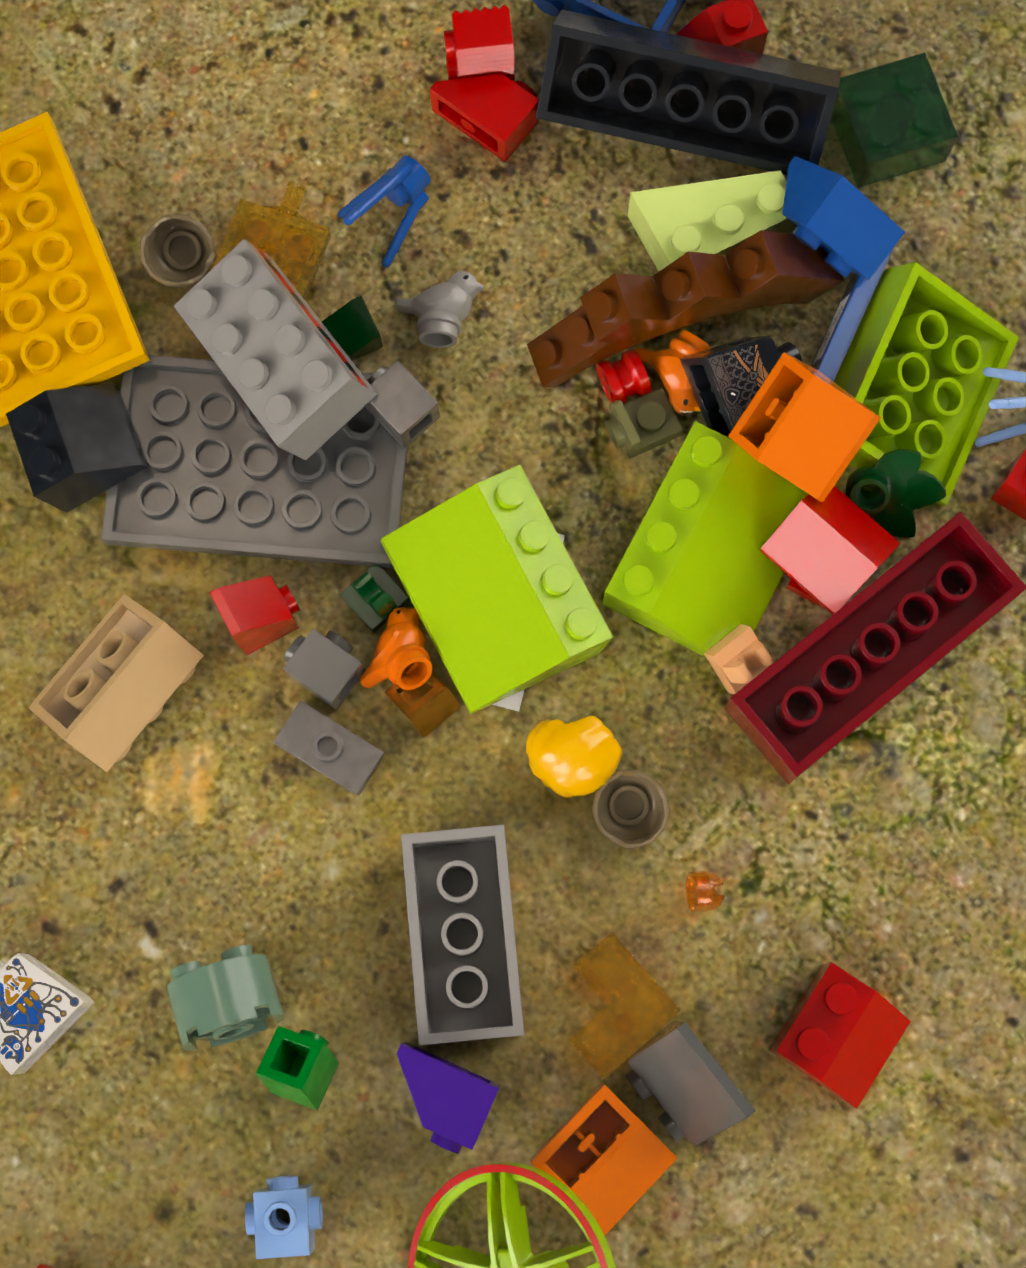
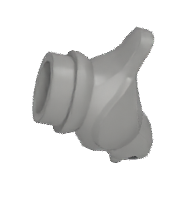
M458 271L447 282L434 285L413 299H396L395 309L419 318L416 327L419 331L421 343L434 348H448L457 343V337L462 330L461 321L469 316L472 309V299L484 289V285L478 282L471 273Z

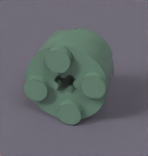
M241 945L222 952L221 961L202 966L200 961H194L179 965L170 970L172 981L167 985L166 989L184 1050H198L196 1040L209 1038L211 1047L232 1043L268 1029L265 1019L270 1016L277 1023L284 1019L285 1016L266 955L253 954L251 945Z

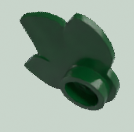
M897 449L885 453L874 466H863L851 473L846 482V496L866 514H869L889 534L898 537H914L916 521L913 510L944 499L946 497V490L934 475L919 470L921 453L909 449ZM865 484H875L879 488L875 491H868L862 486Z

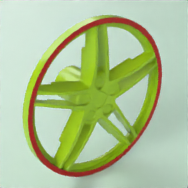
M512 1162L490 1163L474 1167L458 1174L444 1184L431 1198L417 1223L408 1261V1268H444L429 1261L430 1256L463 1268H570L566 1260L593 1251L596 1263L585 1268H616L600 1226L579 1197L550 1174L529 1165ZM487 1181V1220L490 1256L463 1246L455 1245L452 1247L433 1241L443 1216L455 1200L472 1187ZM517 1181L535 1186L557 1200L575 1219L588 1242L576 1246L571 1245L556 1251L545 1250L532 1254L525 1205H520Z

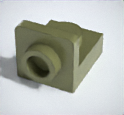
M662 388L623 405L621 400L611 403L610 420L605 422L613 444L616 448L623 446L629 459L680 437L683 432Z

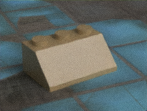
M123 594L28 708L64 741L105 772H108L115 762L120 761L127 755L132 742L144 727L160 715L164 703L178 686L185 683L193 675L197 663L204 655L167 623Z

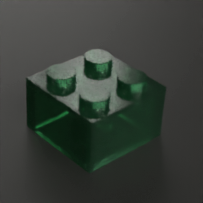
M925 52L840 78L839 90L831 119L858 188L946 162L958 138V134Z

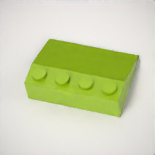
M916 262L883 271L833 382L881 417L849 465L857 469L863 466H874L885 453L897 449L918 451L921 453L919 470L934 475L946 490V497L935 503L940 506H947L989 409L988 404L993 399L1001 381L1000 378L984 376L982 371L985 367L1006 369L1019 337Z
M695 421L604 592L602 605L706 657L704 655L705 652L740 624L750 626L755 631L784 574L760 549L808 493L758 462L729 437Z
M521 465L474 484L381 538L380 542L470 714L599 655L613 638L611 631Z

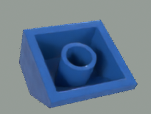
M797 156L789 163L782 215L796 226L792 234L814 251L820 246L828 253L824 262L842 276L847 278L853 272L870 280L905 231L844 176Z

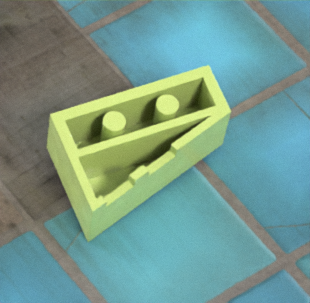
M781 170L630 192L628 218L658 271H661L688 251L725 255L760 230L792 234L796 228L792 222L782 215L787 180Z

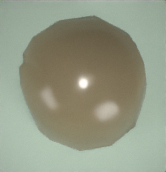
M188 215L161 217L142 235L140 240V257L143 266L151 278L167 287L186 288L197 284L210 272L216 259L213 237L203 223Z
M626 769L625 771L614 773L603 786L596 790L592 811L597 827L602 835L625 849H634L652 844L665 830L670 814V806L666 791L654 777L639 770Z

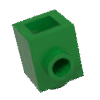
M278 1026L255 1074L272 1094L318 1111L339 1062L327 1047L329 1042L322 1036L308 1030H300L297 1033Z

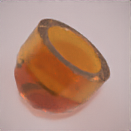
M709 871L688 872L686 878V899L691 912L712 911L722 904L725 895H716V887L724 885V882L718 875Z

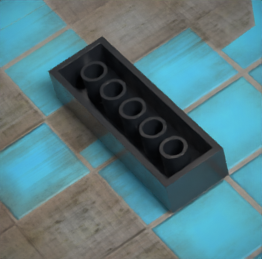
M561 9L552 25L536 119L767 171L781 170L783 174L788 175L789 163L795 156L819 165L839 90L841 71Z

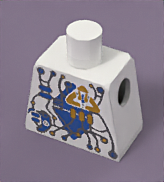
M17 953L6 964L0 960V1062L11 1075L25 1074L95 1003L84 992L29 954Z

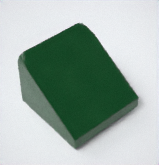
M362 295L352 299L322 321L351 361L383 347L380 333Z

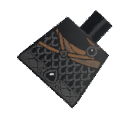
M770 336L742 338L681 358V363L706 426L728 437L782 354L785 352L802 361L798 349L790 342H786L776 348Z

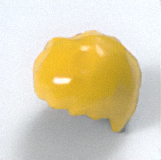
M588 716L570 723H564L559 719L540 721L529 732L526 741V753L533 774L541 779L544 786L551 788L554 792L566 798L587 796L603 786L614 774L623 752L612 732L596 716Z

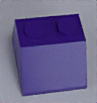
M408 1042L401 1043L396 1054L422 1126L433 1132L430 1141L459 1154L462 1146L473 1150L500 1085Z

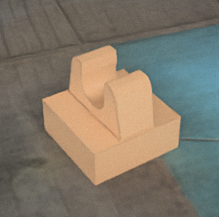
M740 624L704 653L730 694H736L773 664V659L764 644L758 640L750 626Z

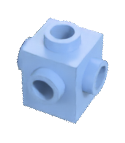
M298 1176L267 1178V1187L259 1188L253 1192V1202H246L245 1205L247 1235H255L256 1259L310 1255L316 1249L315 1230L323 1228L321 1196L313 1197L312 1184L299 1185ZM279 1208L285 1209L289 1213L290 1223L280 1219L278 1214Z

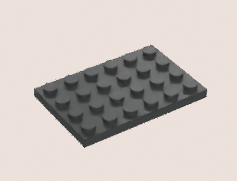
M148 355L150 361L123 372L120 394L147 468L107 490L101 541L105 545L368 567L379 565L381 568L394 569L380 541L384 536L400 528L408 446L403 448L365 406L307 460H304L279 448L214 360ZM361 372L366 380L373 374Z

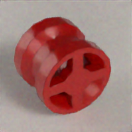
M634 349L623 352L621 358L614 362L604 360L596 364L600 383L610 403L621 400L624 405L630 396L635 394L645 396L651 393L648 374Z

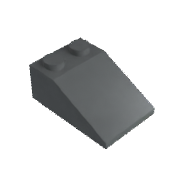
M672 1021L625 1060L632 1069L625 1075L626 1079L644 1101L652 1095L665 1112L658 1119L677 1143L686 1137L690 1144L696 1146L743 1121L755 1112V1109L685 1022Z

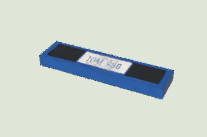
M892 251L870 280L855 273L850 278L811 364V367L820 371L832 381H834Z

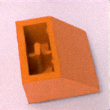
M784 352L728 437L758 462L815 499L823 502L881 417L820 371Z
M602 1082L530 1158V1163L535 1168L555 1177L574 1192L589 1209L603 1234L606 1235L677 1160V1157Z

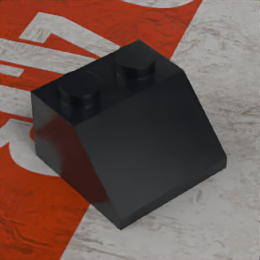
M113 383L45 390L6 413L33 496L66 513L147 468L119 388Z

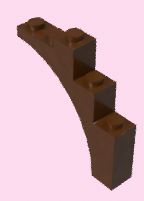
M760 230L725 255L688 251L653 276L614 273L580 297L583 306L529 342L527 346L542 387L555 388L583 370L651 338L690 324L751 308L779 304H807L843 282L844 278L824 262L828 253L820 246L814 251L799 241L793 234Z

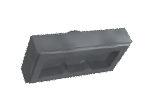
M301 700L273 741L281 749L358 797L385 756L383 751Z

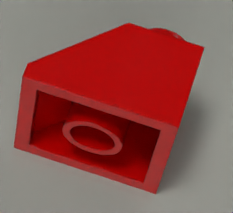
M833 962L823 963L768 1050L857 1109L911 1021L878 992Z

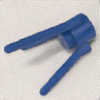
M403 156L379 180L337 212L338 218L343 219L345 225H351L384 196L400 207L405 203L410 204L382 260L383 267L388 268L391 265L419 210L429 200L428 195L423 190L430 184V176L415 159Z

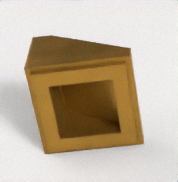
M433 671L430 678L416 689L404 690L398 685L393 684L384 692L424 737L429 735L460 707L459 702L450 689Z

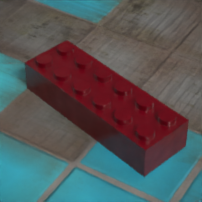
M959 512L728 700L724 709L789 785L1026 590V585L965 515Z

